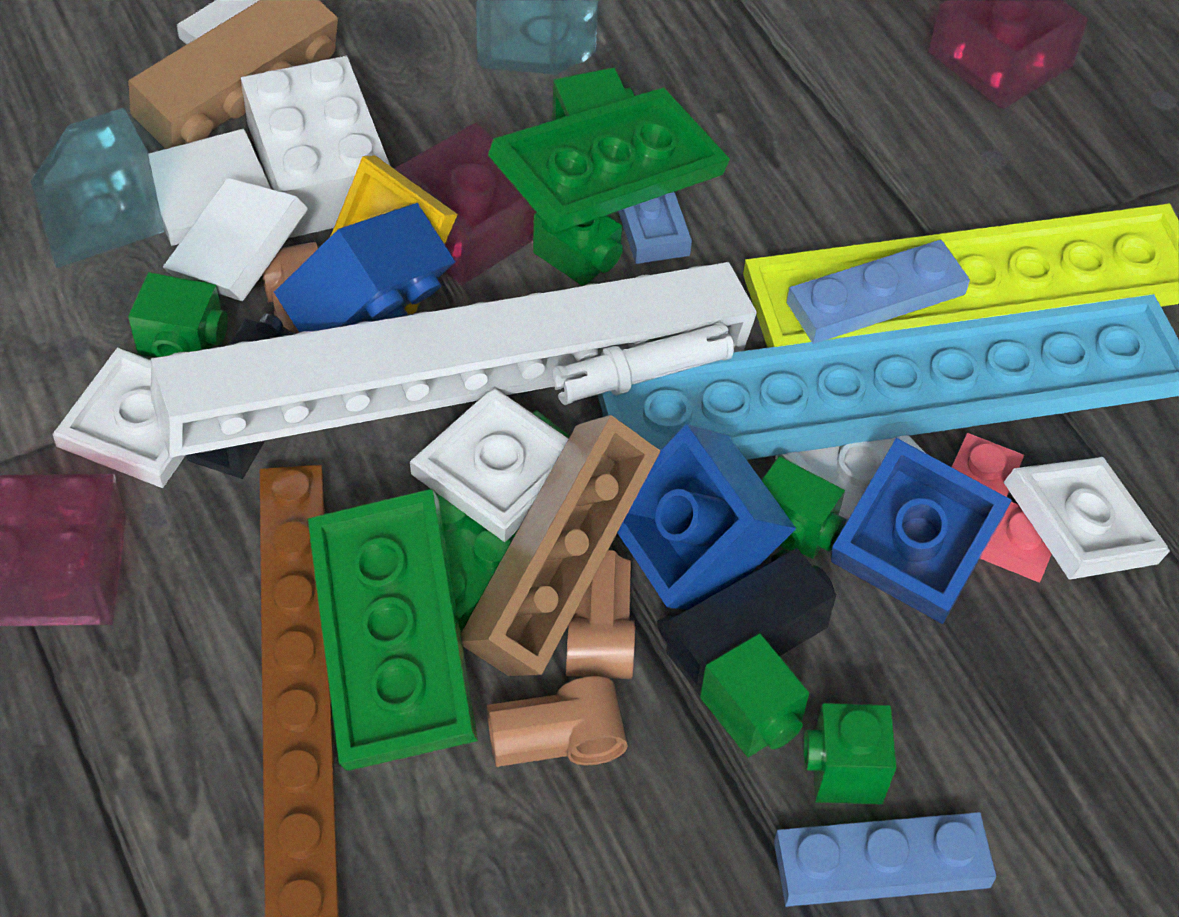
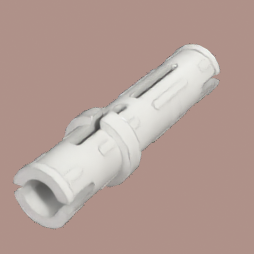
M718 322L709 327L621 350L618 346H612L603 349L604 352L601 353V356L565 366L554 367L552 372L555 390L564 388L565 391L558 394L559 400L564 405L609 391L617 396L629 392L631 385L716 361L729 360L733 356V341L731 336L720 339V335L727 334L729 330L724 323Z

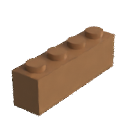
M259 0L128 80L130 114L165 149L206 139L210 132L230 118L236 119L246 113L241 77L328 60L335 52L338 17L320 0Z
M612 415L576 425L461 633L463 647L507 676L542 675L660 453L658 448Z

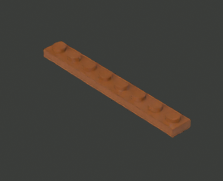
M322 465L259 469L265 917H339L332 705L308 518L325 514Z

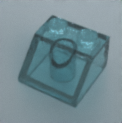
M476 0L477 63L483 68L557 75L569 67L585 61L596 53L598 0Z
M120 108L68 125L30 181L56 268L165 232L149 155L126 110Z

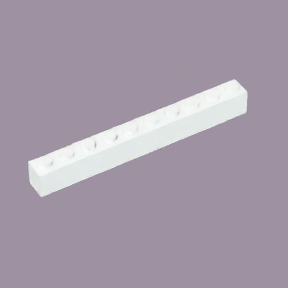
M729 262L708 266H694L684 270L654 275H641L636 278L600 284H587L582 287L546 293H533L527 296L492 302H478L469 306L433 312H419L414 315L373 322L364 321L355 325L313 332L304 331L295 335L253 342L245 341L229 346L193 352H179L170 356L152 358L151 401L169 458L478 401L493 387L505 395L554 387L552 372L556 366H565L601 356V353L604 352L603 349L618 346L621 350L709 327L718 322L724 323L729 330L727 334L720 335V339L731 336L733 353L744 351L757 311Z

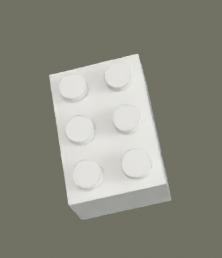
M343 56L241 77L247 125L263 172L271 189L297 196L308 208L306 214L289 238L334 228L362 156L375 155L390 166L348 57Z

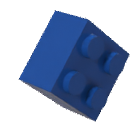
M415 203L338 229L274 291V294L299 333L355 325L364 321L373 322L408 316L404 308L409 303L412 305L417 304L441 288L442 284L438 278L456 261L419 204Z
M685 424L661 449L617 533L666 607L687 610L750 575L796 530V527L729 435Z
M896 438L834 543L831 562L943 624L1004 518L1012 500Z

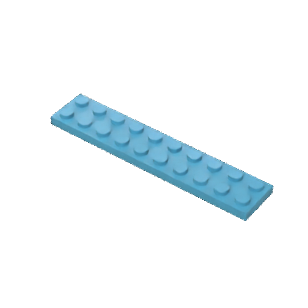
M1153 294L829 339L816 344L808 342L734 352L729 360H720L631 385L629 392L617 396L611 391L598 394L604 417L608 415L614 416L660 451L685 424H690L729 435L746 460L843 446L852 443L891 439L899 436H911L1179 396V339Z

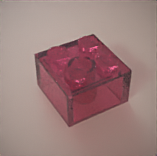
M947 0L940 4L929 53L1001 109H1004L1073 66L1088 18L1063 0Z
M476 122L394 168L458 214L445 243L456 263L446 272L461 286L533 241L534 214L536 213L488 156L493 137Z
M114 474L0 475V626L113 625L126 515Z

